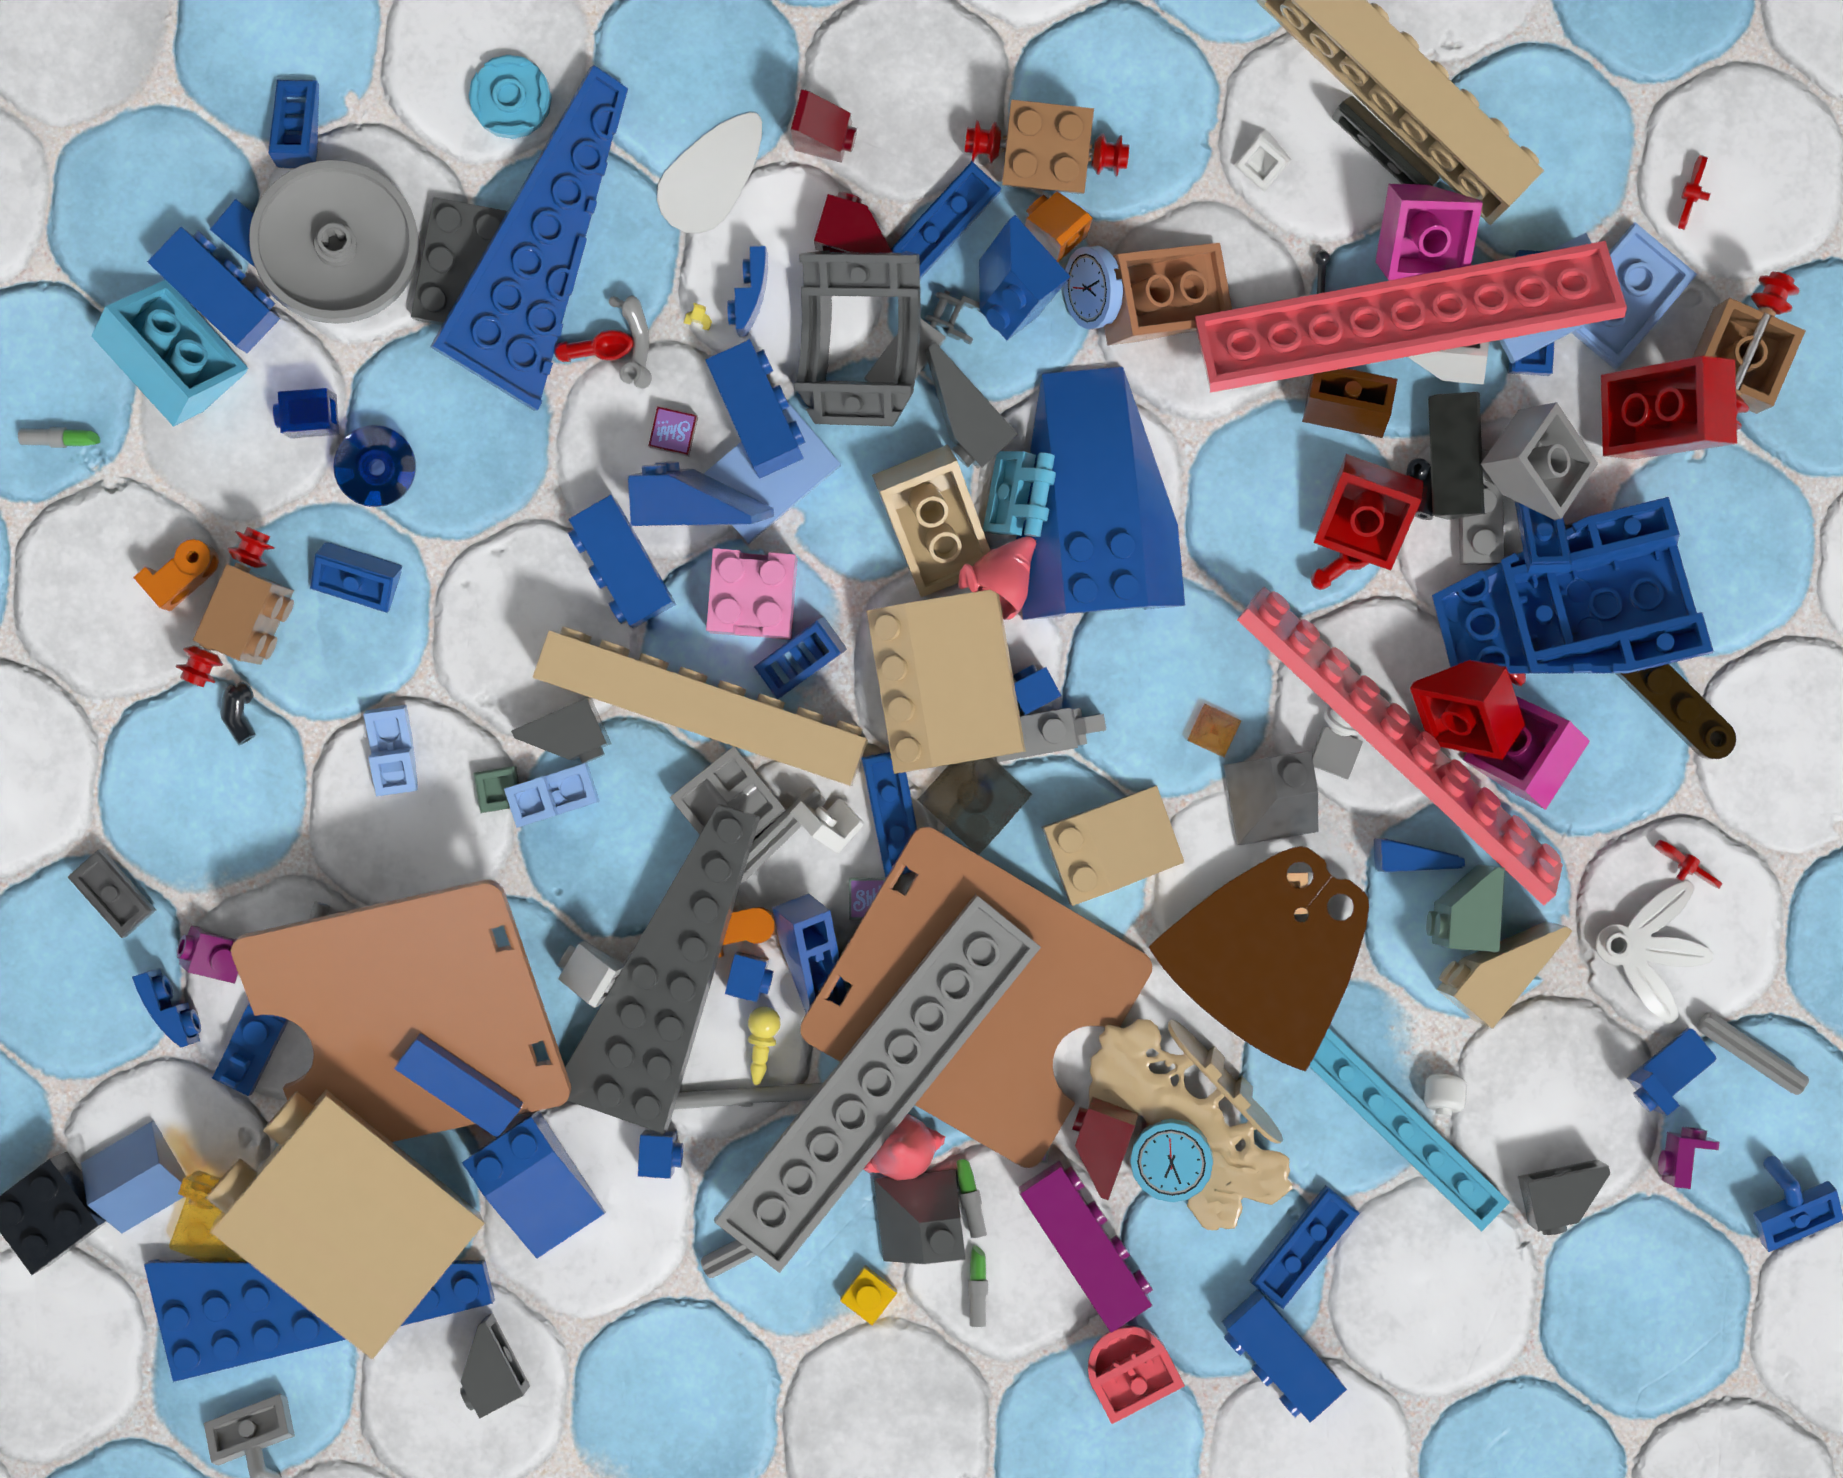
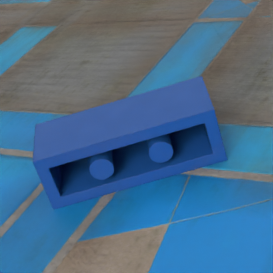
M180 227L147 262L230 342L243 352L248 353L281 319L271 310L276 303L259 287L251 291L242 282L246 275L232 261L227 258L222 263L216 258L212 252L217 247L199 230L192 235L183 227Z
M749 339L705 359L759 479L804 459L799 446L806 442L796 420L788 423L782 410L789 408V404L780 385L772 388L767 378V374L774 371L764 349L756 352Z
M612 495L607 496L568 519L574 528L568 532L569 537L580 554L587 551L594 565L588 569L600 589L605 586L609 589L614 600L608 604L620 624L627 621L629 626L635 629L677 605L618 501Z
M1259 1289L1254 1291L1222 1320L1228 1331L1224 1339L1239 1356L1245 1351L1256 1362L1251 1367L1252 1370L1267 1387L1273 1382L1284 1393L1279 1400L1295 1418L1302 1413L1311 1423L1347 1390L1336 1374Z

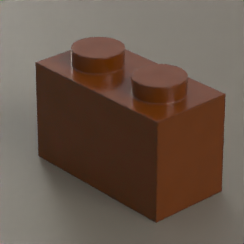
M1347 368L1313 374L1308 389L1302 422L1383 438L1392 413L1398 379Z

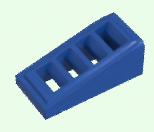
M277 80L268 153L279 168H297L317 161L319 83L317 80ZM287 97L306 98V103L287 102ZM287 114H304V118H287ZM286 131H302V135L286 134Z
M822 617L756 664L754 668L776 699H779L837 658L847 648L828 621ZM814 633L819 636L829 650V653L826 655L812 635ZM803 642L816 659L815 663H810L798 646L800 643ZM790 652L803 671L800 674L796 672L785 656L786 653ZM775 661L790 680L786 684L783 683L771 666Z
M1386 838L1374 839L1375 869L1379 872L1461 869L1465 866V858L1459 855Z

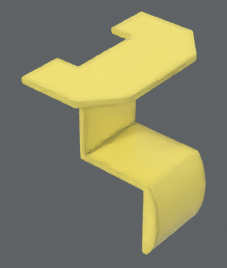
M693 303V311L686 313L684 323L691 325V322L703 325L702 329L709 331L712 320L705 314L706 306Z

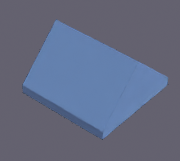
M151 1121L81 1163L87 1205L121 1234L195 1191L155 1121Z

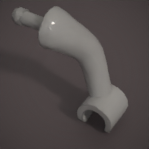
M632 295L625 301L615 296L610 297V306L622 309L623 317L629 324L634 341L631 362L622 366L619 376L627 384L632 383L634 380L636 387L640 389L646 388L650 385L652 377L650 371L646 369L649 331L641 302Z

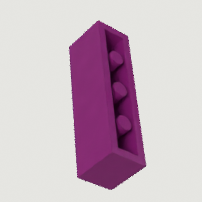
M1057 1161L1019 1186V1194L1112 1333L1153 1306L1148 1296V1293L1153 1291V1288L1140 1269L1133 1273L1125 1259L1131 1256L1118 1235L1110 1238L1102 1225L1108 1220L1095 1200L1088 1204L1079 1190L1084 1188L1085 1185L1074 1168L1070 1166L1065 1170L1061 1162Z

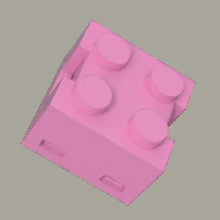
M713 548L706 631L710 634L791 640L798 563L796 555L768 552V555L741 553L740 550Z

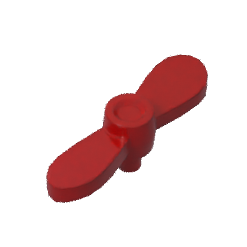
M1700 155L1697 158L1690 183L1687 182L1684 186L1681 198L1685 199L1686 203L1678 229L1685 230L1694 202H1697L1698 199L1708 201L1711 193L1701 191L1702 186L1699 185L1707 163V156Z
M1658 840L1654 847L1657 851L1679 863L1678 868L1680 871L1676 876L1677 879L1684 881L1688 874L1693 875L1694 873L1713 887L1720 889L1723 883L1698 867L1700 860L1688 853L1683 855L1674 846L1662 840Z

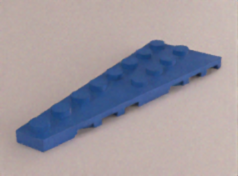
M595 65L590 67L430 346V348L533 411H537L542 404L541 398L545 383L553 365L551 362L554 349L564 325L562 322L569 296L573 292L587 241L586 234L592 214L595 212L602 176L606 172L611 143L614 134L617 132L628 92L626 86Z
M155 1259L144 1264L173 1382L347 1340L247 1261H239V1259H226L225 1261H199V1259L160 1261ZM454 1260L401 1326L493 1304L495 1297L486 1261Z

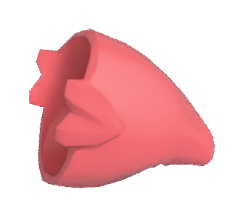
M1030 536L1016 539L991 550L972 566L965 564L959 572V588L964 589L968 587L971 592L975 593L984 590H991L997 593L1000 597L1003 619H1012L1020 612L1027 598L1030 563L1036 546V540Z
M907 1114L863 1170L868 1173H881L896 1181L915 1179L927 1170L935 1152L944 1144L945 1136L926 1127L916 1117Z

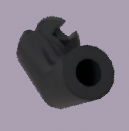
M1415 458L1409 462L1406 470L1407 476L1424 481L1422 500L1415 517L1423 520H1432L1434 515L1432 508L1431 464L1423 458Z
M240 682L235 686L229 685L223 691L220 711L222 721L238 745H242L256 736L243 715L244 704L249 703L254 696L251 687L244 682Z

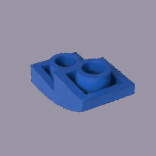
M750 246V259H743L742 267L744 284H751V287L734 288L735 300H728L727 302L728 324L736 325L738 336L748 335L755 323L764 299L768 276V252L766 246Z
M160 969L132 977L136 990L148 1013L159 1028L175 1044L182 1048L200 1041L198 1033L201 1032V1023L196 1011L190 1010L188 1002L172 1007L170 999L173 998V989L167 976H162Z

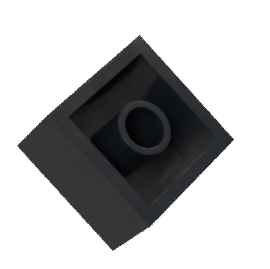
M67 1151L48 1159L0 1195V1233L31 1275L53 1264L108 1223L87 1205L82 1171Z

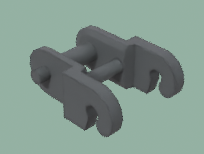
M944 290V293L936 292L935 296L939 298L933 315H926L925 319L931 322L930 325L933 328L938 325L947 329V336L956 340L962 339L965 343L971 344L973 338L955 330L954 324L961 309L966 306L971 309L977 308V311L980 312V303L966 296L958 300L949 296L950 292ZM947 303L955 306L949 322L940 319Z

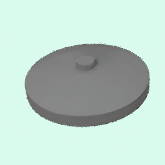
M339 160L317 161L299 166L287 172L276 180L261 197L254 211L250 226L251 255L262 283L269 293L284 307L295 314L313 321L334 324L350 323L369 318L381 312L403 293L417 265L419 252L418 232L412 210L406 199L384 176L366 166L353 162Z

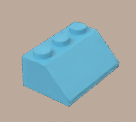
M166 280L105 306L91 336L173 427L204 412L245 375L249 369L190 303Z

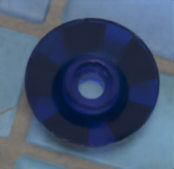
M369 425L354 430L342 440L334 457V475L339 488L349 499L367 507H383L398 501L410 489L415 478L416 459L410 444L401 434L385 426ZM377 461H382L385 465V470L380 475L372 473V465Z

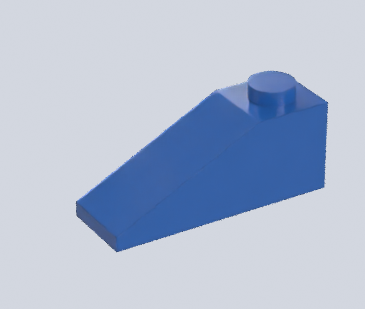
M809 893L772 907L779 943L805 1013H807L839 959L831 911ZM842 977L839 978L827 999L840 1005L846 995L845 983Z

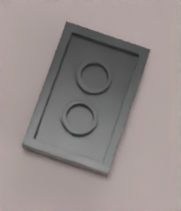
M433 198L411 312L412 319L443 325L507 211Z

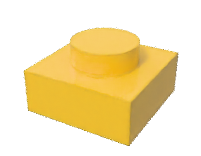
M865 1265L840 1297V1301L873 1326L896 1296L897 1289Z

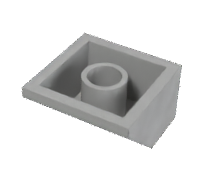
M1555 402L1519 409L1481 465L1502 495L1554 520L1562 519L1598 463L1558 403Z

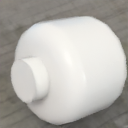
M1448 1074L1430 1075L1425 1081L1424 1104L1429 1109L1435 1110L1436 1116L1452 1117V1113L1460 1112L1465 1108L1467 1092L1465 1080Z

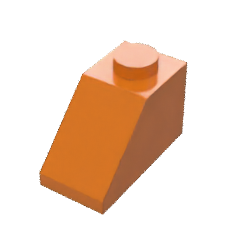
M1057 191L1049 199L1042 195L1026 210L1029 216L1026 218L1025 226L1054 259L1059 262L1087 238L1093 218L1085 210Z

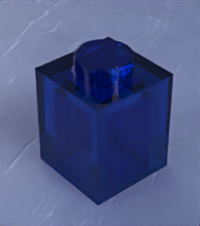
M328 388L278 392V403L273 405V418L275 426L280 428V433L289 438L340 435L337 394Z

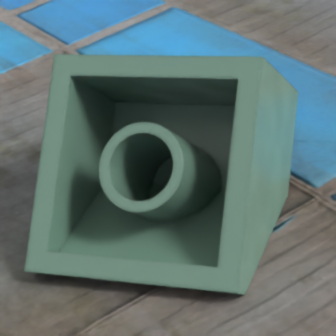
M1477 865L1434 902V911L1428 912L1426 922L1427 935L1432 936L1433 944L1449 949L1499 952L1505 868Z

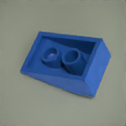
M677 461L655 462L654 465H642L641 473L628 475L631 526L754 524L774 517V508L695 469H680L679 462Z
M540 1111L535 1112L462 1162L485 1199L536 1259L606 1213Z

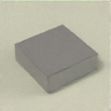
M1323 727L1312 753L1314 767L1348 780L1363 741L1351 736H1340L1330 728Z

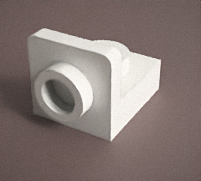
M837 799L828 810H825L820 805L814 810L800 801L790 812L813 838L837 854L864 825L862 819L841 799Z

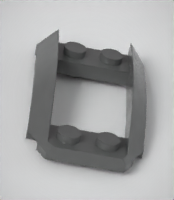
M830 250L799 254V262H802L804 286L801 287L800 359L797 381L794 382V391H798L808 408L805 410L814 424L894 426L912 396L915 385L921 321L919 254L910 251L903 253L830 252ZM832 296L898 297V346L894 382L826 381L832 323Z

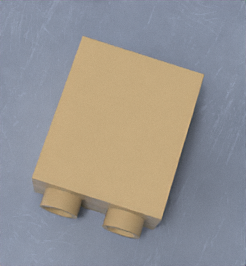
M327 1089L314 1104L296 1091L263 1130L264 1133L279 1144L256 1171L239 1158L206 1196L205 1199L222 1211L214 1220L211 1233L373 1360L485 1223L479 1211Z

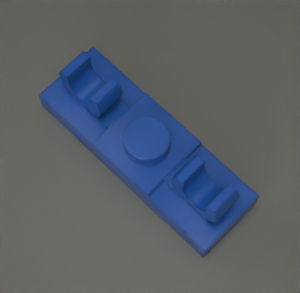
M249 1002L212 1079L246 1096L252 1095L289 1020L274 1015L255 1016Z

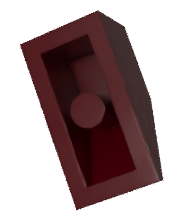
M801 89L791 126L795 151L842 163L845 151L852 152L857 135V128L852 127L851 113L810 91Z
M839 192L838 196L827 194L814 238L815 250L893 253L868 206L861 204V198L846 192Z
M1092 1097L1088 1109L1079 1108L1072 1130L1079 1132L1075 1147L1100 1198L1109 1200L1133 1134L1138 1113Z

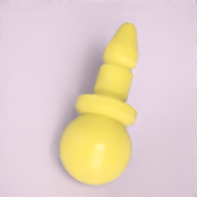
M767 1006L756 1008L748 1018V1028L752 1033L748 1036V1042L754 1044L751 1058L753 1062L750 1066L754 1085H759L766 1073V1062L768 1061L769 1054L768 1046L776 1045V1039L773 1036L777 1034L781 1024L778 1013Z

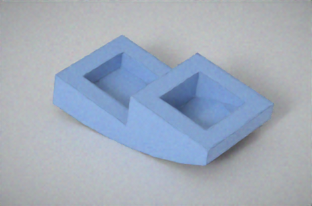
M407 704L366 710L363 715L371 754L368 758L376 797L417 791L416 761Z
M588 763L504 789L516 828L600 802Z

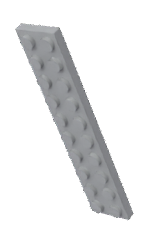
M975 894L716 1215L714 1223L780 1273L1041 947Z

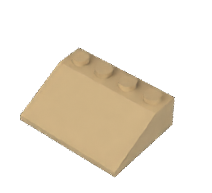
M984 590L976 593L971 592L909 602L867 611L894 774L1026 752L1000 597L997 593L991 590Z

